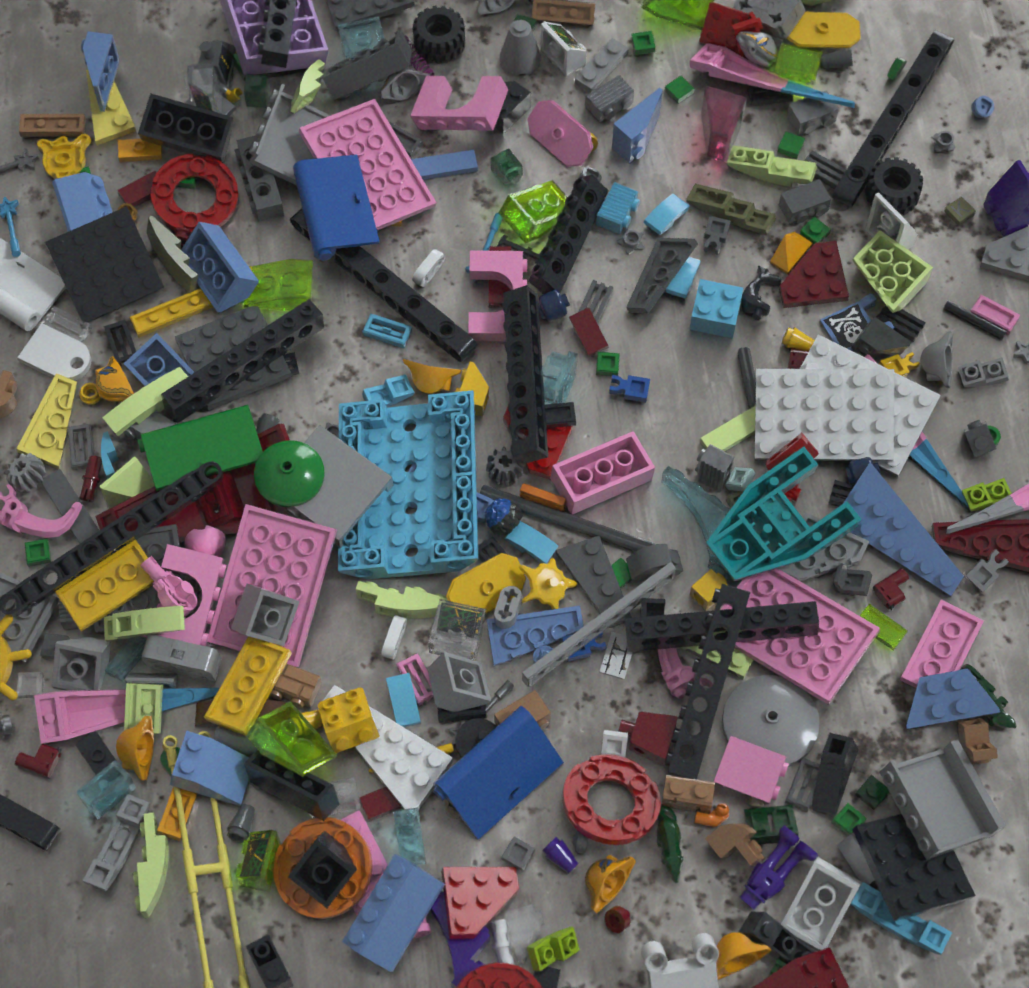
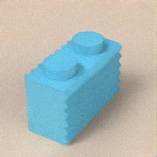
M614 182L597 213L596 225L620 234L623 228L627 229L631 221L630 214L632 211H637L640 203L638 191Z

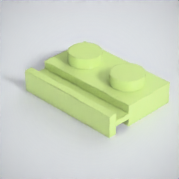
M126 683L124 731L135 727L144 716H152L153 733H161L163 684Z

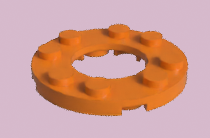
M327 817L324 821L318 818L309 819L294 827L282 845H279L273 865L274 882L284 902L298 913L316 919L337 917L352 909L366 893L372 876V856L363 836L346 822ZM324 831L346 848L357 868L356 872L328 908L324 907L288 878L304 854Z

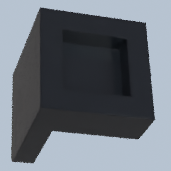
M642 598L640 617L664 615L665 599Z

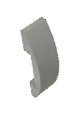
M129 794L126 795L116 815L117 821L97 860L93 859L83 879L84 883L107 891L132 850L140 832V822H144V814L148 812L150 802Z

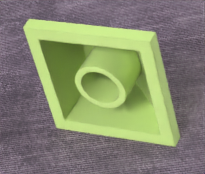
M134 456L99 487L105 503L110 509L154 487L155 484L152 477Z

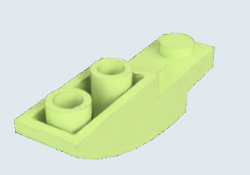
M734 145L727 160L728 166L746 175L791 187L793 182L800 184L812 182L817 169V165L814 162L775 157L774 151Z
M358 581L356 586V596L358 599L375 603L376 613L389 617H394L395 615L407 619L440 616L442 603L449 604L445 595L438 593L435 595L430 594L420 587L411 588L406 586L404 594H401L396 589H384L371 581Z
M183 606L114 613L112 616L104 617L105 641L185 630Z
M145 813L144 822H140L141 836L145 837L146 846H142L143 861L147 862L137 863V871L133 873L135 887L139 886V895L135 896L136 910L140 911L144 918L150 917L161 896L169 860V842L165 835L158 836L157 819L154 813Z

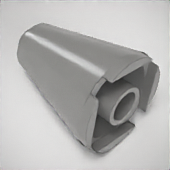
M517 20L511 24L499 55L501 67L513 76L532 74L538 69L541 60V53L531 26L524 20Z

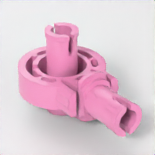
M152 556L140 565L154 581L153 588L157 591L161 602L157 605V608L183 606L184 616H187L197 606V597L189 582L175 576L171 571L165 572Z

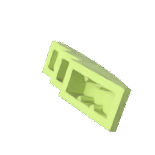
M318 59L304 73L292 99V113H296L313 102L321 86L319 82L323 76L321 72L325 66V63Z
M178 367L131 395L102 418L119 436L135 422L140 424L156 410L159 413L164 410L161 394L188 376Z

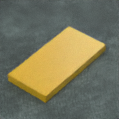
M136 539L55 591L81 632L154 585L152 578L140 566L148 557Z
M248 636L204 716L205 720L248 736L292 652L276 644Z

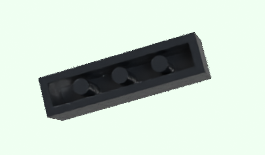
M259 748L244 763L250 783L322 821L339 805L333 784L262 748Z

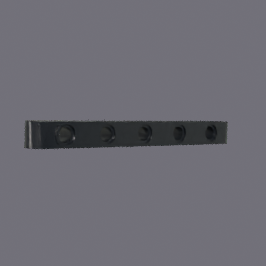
M934 30L837 184L832 195L833 199L853 207L867 185L873 166H877V162L885 156L948 54L954 38Z
M301 208L290 218V223L310 241L303 208ZM361 246L336 249L335 254L331 258L335 263L455 360L463 362L478 347L476 341L467 332ZM449 333L450 335L444 336L442 334Z
M207 462L194 471L187 473L32 574L0 598V611L8 616H19L130 542L142 537L200 499L222 482L223 471L220 465L216 462ZM209 469H217L218 475L214 479H208L206 477L207 471ZM172 494L177 495L178 502L176 504L168 505L166 503L168 496ZM130 521H138V528L135 531H127V524ZM90 547H97V555L93 558H88L86 555L87 550ZM51 573H56L57 581L54 584H47V576ZM11 599H15L17 603L16 608L12 611H7L6 603Z

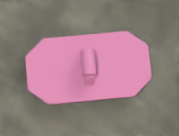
M538 101L528 117L530 135L567 167L582 166L593 149L590 132L555 101Z

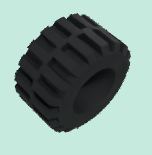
M437 5L432 6L431 9L427 7L424 9V12L420 11L418 18L415 17L413 24V43L416 51H419V54L421 53L422 58H428L429 62H433V60L437 61V63H441L444 60L449 62L450 58H457V53L461 54L463 47H465V25L463 18H460V14L458 12L454 13L453 8L446 9V6L442 5L441 7H437ZM436 32L446 33V35L443 36H434L431 34Z
M889 157L885 158L884 162L882 160L877 162V166L874 165L870 172L865 193L867 194V201L871 202L870 206L872 207L875 194L879 192L899 214H908V210L912 211L915 205H917L923 188V176L920 175V169H915L916 165L914 163L909 164L907 159L899 160V157H894L893 160ZM885 184H897L903 190H892Z

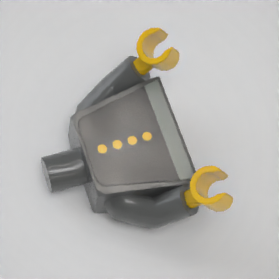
M219 40L201 43L199 46L201 54L198 69L206 86L222 96L227 95V99L231 103L241 100L239 96L243 94L242 90L237 87L229 90L234 68L233 54L237 53L235 46Z

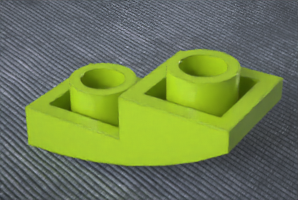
M1005 478L986 485L982 482L962 490L970 511L983 510L1012 494Z
M567 927L554 932L527 946L533 971H541L556 960L565 961L580 950L574 927Z

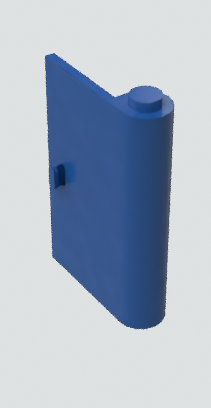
M358 155L306 159L298 161L293 165L305 221L316 259L321 261L331 259L337 248L380 243Z
M520 706L433 783L435 786L433 792L441 801L446 799L454 806L475 838L479 840L564 762L531 713L523 706Z

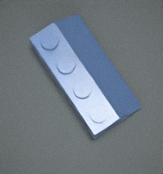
M83 172L52 181L68 232L112 213L110 201L101 177Z
M198 222L181 251L190 258L188 266L198 274L197 284L216 311L222 312L248 299L259 280L220 226Z
M394 854L342 942L363 957L393 972L445 884L409 860Z

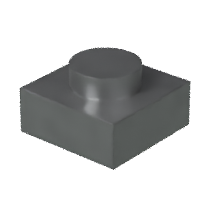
M514 836L501 856V860L523 872L534 854L535 848Z

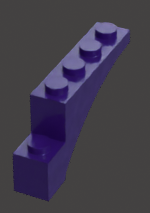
M441 891L430 911L438 922L447 941L454 970V979L451 982V987L456 988L461 979L470 971L485 965L481 961L476 963L474 960L489 944L490 935L488 933L490 931L485 926L475 939H450L444 892Z

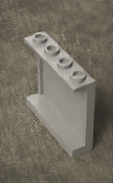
M281 84L278 90L274 89L269 97L271 105L270 107L267 106L262 118L265 121L257 129L256 136H258L257 142H253L249 153L252 154L249 163L297 185L293 165L301 160L314 159L299 134V128L330 115L310 105L305 106L296 113H292L291 103L293 97L282 92L285 85Z
M319 425L304 443L315 449L322 459L325 470L323 485L317 495L310 501L300 506L286 507V511L294 518L299 517L305 521L337 529L333 545L336 544L341 548L344 537L384 490L389 492L394 486L392 476ZM286 465L283 469L289 470L292 466Z
M959 740L950 742L943 749L895 764L894 760L890 761L880 771L883 782L887 785L896 806L901 811L926 860L992 837L1006 826Z

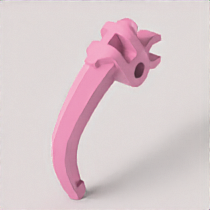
M7 484L9 494L4 496L0 492V499L5 502L4 507L0 510V524L20 534L23 532L45 538L59 537L70 529L83 505L80 502H75L70 510L59 519L40 518L28 513L26 505L16 497L15 488Z
M677 648L658 649V656L663 671L662 676L672 696H676L679 699L684 698L688 682H694L696 674L692 672V667L682 665ZM700 678L702 687H712L713 683L709 679Z

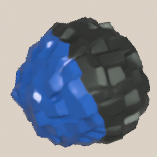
M499 498L494 500L485 511L487 526L493 533L503 535L510 534L523 517L517 503L507 499Z

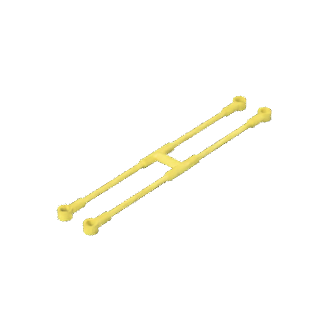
M207 731L198 733L211 738L210 733ZM169 735L164 738L162 747L166 751L168 766L171 768L172 774L177 761L176 747L178 741L174 736ZM171 741L174 745L169 747L166 745V742ZM174 787L183 843L182 855L188 893L191 895L204 976L203 988H214L213 981L210 979L197 898L198 886L196 876L221 872L223 889L226 890L239 969L240 988H250L248 975L245 972L232 894L233 883L227 847L223 840L217 799L210 797L218 842L217 853L219 862L194 866L192 850L189 848L180 788Z

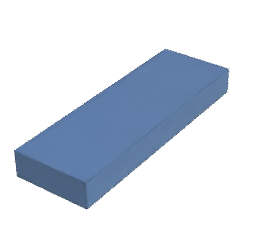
M474 150L411 159L423 180L478 171Z

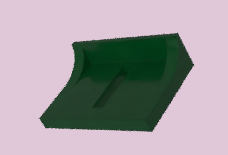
M793 805L744 809L746 825L752 827L757 832L750 840L756 841L759 845L778 843L780 839L779 829L783 825L788 827L797 836L799 835ZM768 815H772L775 829L773 832L770 830Z

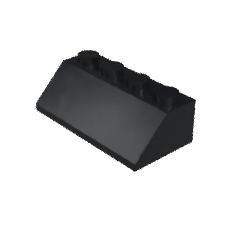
M150 93L138 135L141 140L195 156L206 157L208 155L224 163L230 144L233 117Z

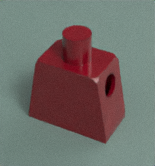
M641 711L638 713L636 723L621 720L618 732L628 733V737H631L630 751L664 766L678 716Z

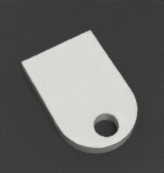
M43 323L40 324L17 357L19 362L52 378L57 373L74 381L82 378L91 366L89 350L82 342ZM77 361L83 362L82 367L78 369L72 368L73 363Z

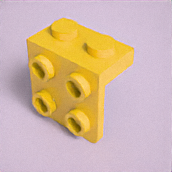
M363 688L352 689L318 703L324 730L334 754L380 737Z

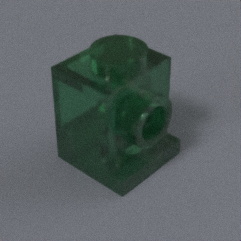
M509 148L491 157V170L496 173L504 185L508 183L514 185L521 180L523 166Z

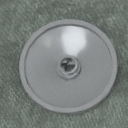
M763 675L746 680L730 694L723 711L722 727L727 743L730 736L784 755L786 756L785 762L790 767L801 761L802 757L807 756L814 746L819 732V714L813 699L805 690L781 676Z

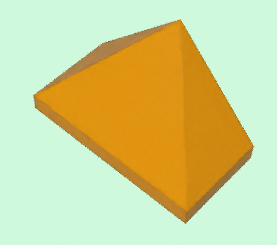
M797 232L785 234L770 264L789 274L813 243Z

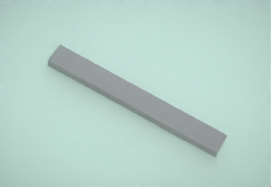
M671 562L523 671L522 681L524 684L530 687L641 604L642 598H649L673 580L676 567Z

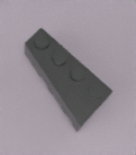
M401 29L394 32L396 37L390 40L383 38L378 41V44L372 50L365 48L354 56L355 59L351 60L348 57L324 70L322 78L334 100L339 97L344 99L357 89L364 90L377 80L382 82L389 78V75L395 72L399 74L408 69L412 49Z

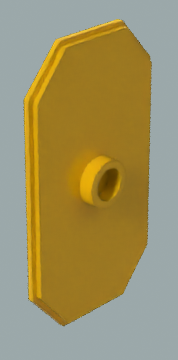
M805 12L786 39L797 47L851 48L861 40L860 23L848 13Z
M500 553L452 579L446 598L450 605L482 611L483 615L496 608L500 592L505 587L515 586L522 591L526 577L519 569L520 563L517 557ZM510 596L507 600L510 601L515 596Z

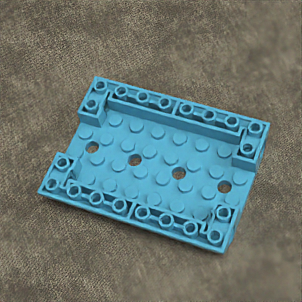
M474 391L428 395L427 404L387 407L383 399L339 403V439L392 476L394 485L389 492L384 490L344 537L342 540L343 546L341 548L338 546L339 573L363 579H379L458 572L478 561ZM413 423L416 425L413 431H405V427L408 424ZM413 463L417 465L415 471L410 473L405 471L408 465ZM411 504L416 505L417 510L415 513H405ZM417 548L418 552L415 556L408 557L406 556L407 550Z

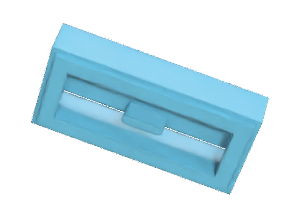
M370 314L362 332L364 336L405 348L409 334L412 332V326ZM372 322H375V323H378V324H381V325H384V326H387V327H381V326L372 324ZM391 328L403 331L404 334L397 331L391 330Z

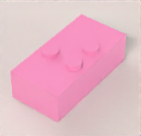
M634 431L552 465L550 479L560 496L566 498V507L571 515L652 481L655 466Z

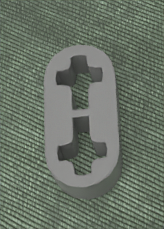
M507 586L500 592L494 611L495 623L499 628H511L516 622L522 603L520 589L515 586ZM510 596H515L512 598L511 603H508L507 599ZM506 611L509 612V616L506 619L501 618L504 617Z

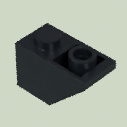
M269 934L246 945L266 988H290L293 986L292 980Z

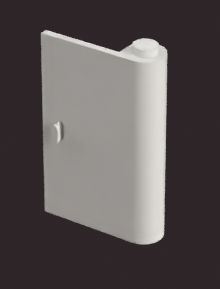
M0 238V314L24 330L30 331L37 325L66 287L60 276L23 252L18 257L12 256L10 244Z

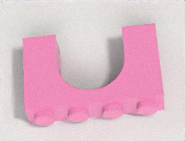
M445 76L425 77L411 113V118L418 129L443 131L494 130L508 92V88L501 76H482L471 101L463 107L453 110L445 109L453 90Z
M470 250V280H497L506 284L510 290L527 285V280L523 279V272H527V259H523V251ZM504 311L469 312L468 334L475 341L506 342V332L503 327L505 322Z
M167 544L161 567L163 570L187 575L195 579L202 590V601L198 610L190 617L184 619L185 630L158 634L157 636L206 646L209 634L205 632L207 625H212L215 614L212 606L214 601L218 602L221 588L218 587L220 578L224 579L227 565L224 564L222 557Z

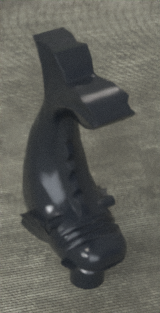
M758 266L757 269L759 277L747 285L741 298L743 312L753 313L752 318L756 321H759L762 316H767L771 309L767 303L761 300V296H758L760 285L780 286L782 282L780 276L770 274L768 268Z

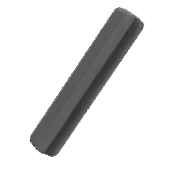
M744 347L738 349V358L748 406L752 408L756 406V376L750 349Z

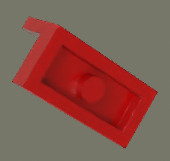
M801 432L766 460V467L768 470H771L802 447H805L813 458L818 456L819 452Z

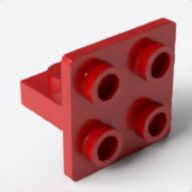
M711 2L699 41L704 44L708 43L726 47L738 54L732 25L748 20L749 14Z

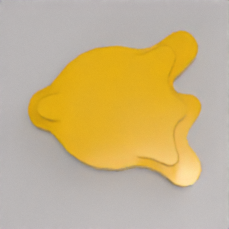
M81 134L72 142H69L65 136H61L54 141L39 140L37 147L43 153L42 163L45 172L55 179L79 174L86 164L85 150L91 143L90 136Z

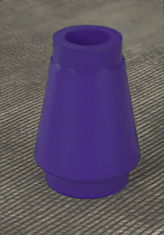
M555 837L542 850L546 854L545 857L568 874L579 864L563 839L560 841Z

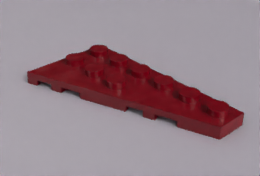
M1029 519L992 520L948 534L947 527L957 522H936L931 526L933 539L942 550L988 561L990 553L996 549L999 552L995 556L996 563H1001L1005 558L1009 561L1005 566L1029 572Z

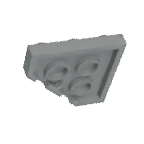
M1029 226L987 244L980 267L1029 281Z
M806 512L803 516V519L810 527L821 520ZM848 533L837 542L808 559L778 569L801 582L837 571L839 563H844L846 567H851L860 563L869 541L855 534Z
M0 573V598L15 588L21 581ZM51 595L38 605L29 608L19 616L13 617V622L2 634L12 652L24 649L33 650L59 602L57 597ZM11 599L6 603L7 611H12L16 608L17 603L15 599ZM0 611V621H1V620L3 619V617L5 616V614Z

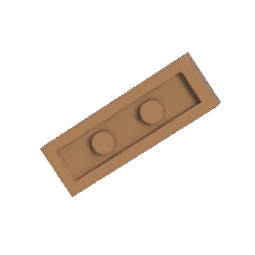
M533 0L532 18L593 25L596 3L570 0Z
M20 114L19 134L20 137L80 136L85 133V114Z

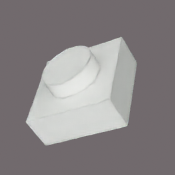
M604 730L601 755L610 754L625 757L628 733Z

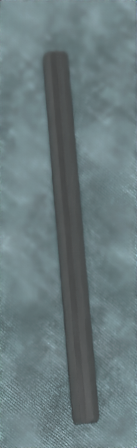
M483 485L480 490V494L493 500L500 498L517 503V506L523 513L593 537L600 536L602 540L634 551L655 545L653 542L487 485Z

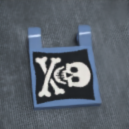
M868 294L860 301L820 319V323L830 339L854 351L851 346L865 326L871 321L865 310L876 305V297L873 294ZM890 321L885 322L886 325L894 329V326Z

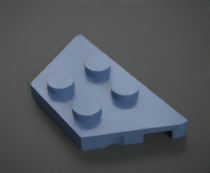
M969 669L924 676L919 678L906 727L907 729L996 714L1000 713V709Z

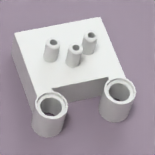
M707 933L696 935L691 944L696 957L668 961L663 946L659 942L650 941L644 944L641 949V955L647 969L649 988H719L716 968L719 952L713 938ZM710 947L707 951L701 952L702 948ZM653 955H659V957L654 960L650 959V957Z

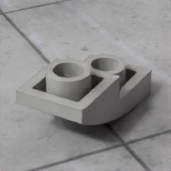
M1003 357L981 363L978 360L958 366L964 388L1009 381Z

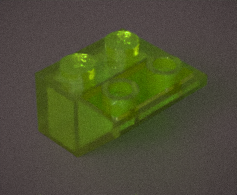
M781 43L774 72H777L778 76L790 79V76L799 77L798 80L801 82L811 83L812 80L817 78L823 51Z

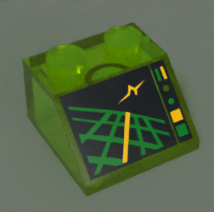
M277 830L250 832L249 839L244 840L242 846V854H245L242 863L238 864L236 869V878H238L241 887L270 892L274 877L273 867L276 852L281 844Z

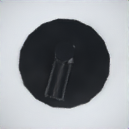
M482 718L471 719L463 723L457 731L455 738L456 750L462 758L497 726L491 721Z

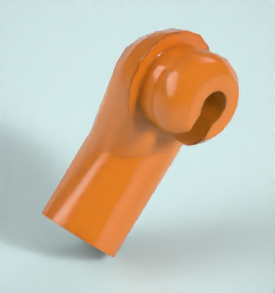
M720 803L709 814L696 811L694 823L718 827L729 817V807L724 803Z

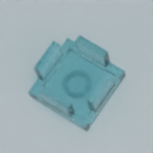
M379 16L338 24L345 59L348 57L351 60L355 59L354 56L359 51L365 48L372 50L378 44V41L385 38Z
M552 351L551 355L547 356L541 371V376L546 377L544 381L545 402L550 404L566 402L577 373L578 353L569 351L566 356Z

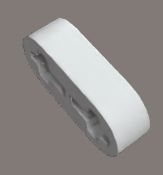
M434 249L415 271L413 282L421 287L426 286L443 265L445 254Z
M397 615L393 617L383 645L382 657L394 660L406 628L407 618Z

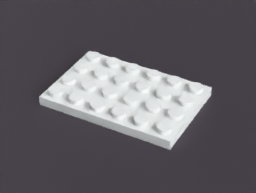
M819 334L800 369H887ZM894 372V461H873V463L878 462L880 468L899 476L941 396L940 394Z
M756 369L755 460H768L802 432L819 452L814 460L851 461L870 457L873 461H894V369Z

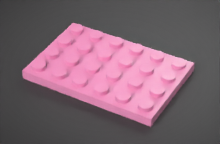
M375 99L299 128V134L314 159L358 155L377 230L436 206L437 202Z
M245 504L207 642L238 651L241 650L248 636L231 629L246 584L248 583L300 601L285 645L281 646L292 652L287 664L299 667L337 529Z
M778 568L743 578L737 586L739 589L750 592L746 607L816 601L819 617L818 635L736 642L735 648L829 705L878 635L880 628ZM724 605L721 610L733 608L729 605Z

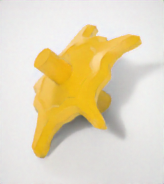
M551 558L548 564H539L536 569L525 565L519 566V569L529 579L531 588L530 593L522 599V603L537 599L542 604H549L552 609H559V600L564 598L566 589L577 586L575 580L566 578L563 575V571L557 568L554 558Z

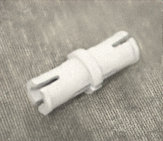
M505 919L495 920L490 925L494 937L493 951H496L498 963L514 965L511 950L513 943L508 936L507 922Z

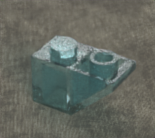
M418 808L393 811L399 855L415 865L426 864Z

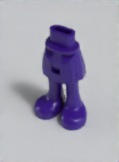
M785 825L779 829L780 839L774 851L763 864L759 862L756 864L747 881V885H744L746 890L741 894L740 898L753 910L761 902L765 903V900L770 899L785 887L783 881L800 861H815L819 856L806 843L801 840L799 841L800 838ZM797 843L789 857L774 872L773 869L790 847Z

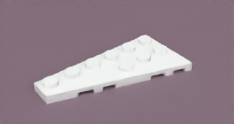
M334 685L323 700L340 695L346 691ZM369 706L380 737L357 745L355 748L381 782L393 794L398 803L405 809L409 817L413 819L435 788L433 783L453 763V757Z

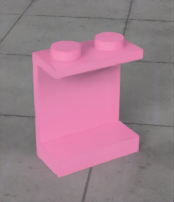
M730 736L714 783L755 797L769 804L771 799L776 801L780 786L776 785L779 776H785L789 764L785 762L786 756Z

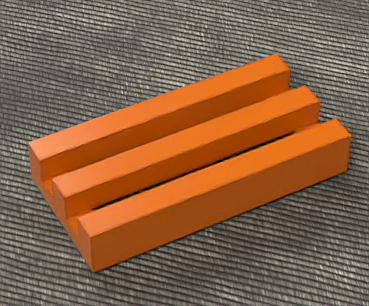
M525 483L522 484L520 497L564 512L566 498Z

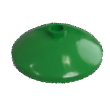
M294 440L281 441L268 447L260 455L254 468V480L259 493L268 502L280 507H296L307 503L320 491L325 477L324 465L317 451L308 444ZM286 465L292 466L289 470H285L283 468Z

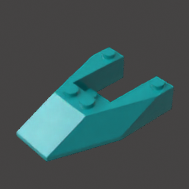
M802 447L750 483L706 542V545L734 581L806 560L853 531L862 520L848 501H846L811 527L806 523L785 496L786 492L816 471L818 463L805 447Z

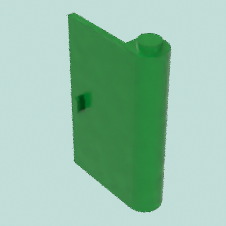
M248 405L141 434L142 439H138L141 453L146 452L156 491L166 488L207 462L218 463L222 471L226 472L256 463L263 453ZM209 469L206 477L218 474V470Z

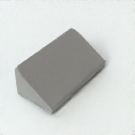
M130 673L125 678L126 683L163 684V689L177 688L178 675L173 673Z

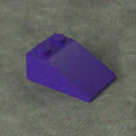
M1017 160L989 190L984 202L986 213L991 215L995 228L1001 232L1003 237L1024 229L1029 225V173L1021 160Z

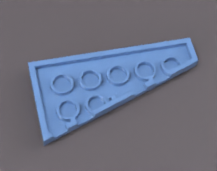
M869 462L844 503L848 501L862 519L858 527L851 531V533L868 540L870 545L952 596L963 580L964 575L872 463Z

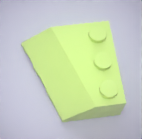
M881 230L853 258L855 265L892 313L900 311L929 281L933 269L932 266Z

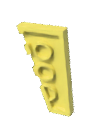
M86 70L96 146L136 132L135 125L115 82H113L105 112H102L97 102L89 70Z
M55 374L16 448L18 453L25 455L31 453L44 464L59 469L77 389L76 381L60 374Z

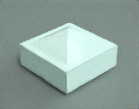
M735 467L725 486L728 490L744 491L752 482L756 473L752 468Z

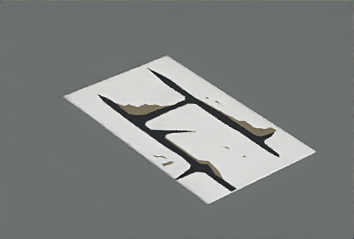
M611 632L599 672L625 679L633 653L627 650L626 635Z

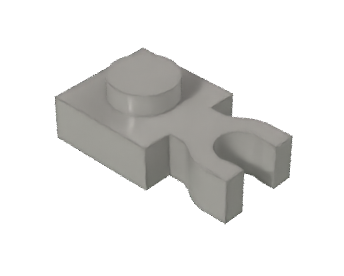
M996 549L990 553L987 562L981 559L965 575L981 592H984L1000 576L995 571L998 568L1004 567L1009 562L1004 558L1001 563H996L995 556L999 553Z

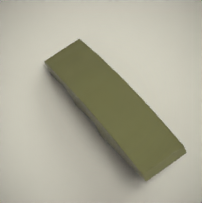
M695 183L686 198L687 203L712 216L730 220L731 224L760 234L767 235L776 221L774 213L755 209L754 203L735 199L732 192Z
M151 215L148 217L146 233L155 253L172 277L188 293L196 290L198 274L188 266L190 258L180 250L181 240Z

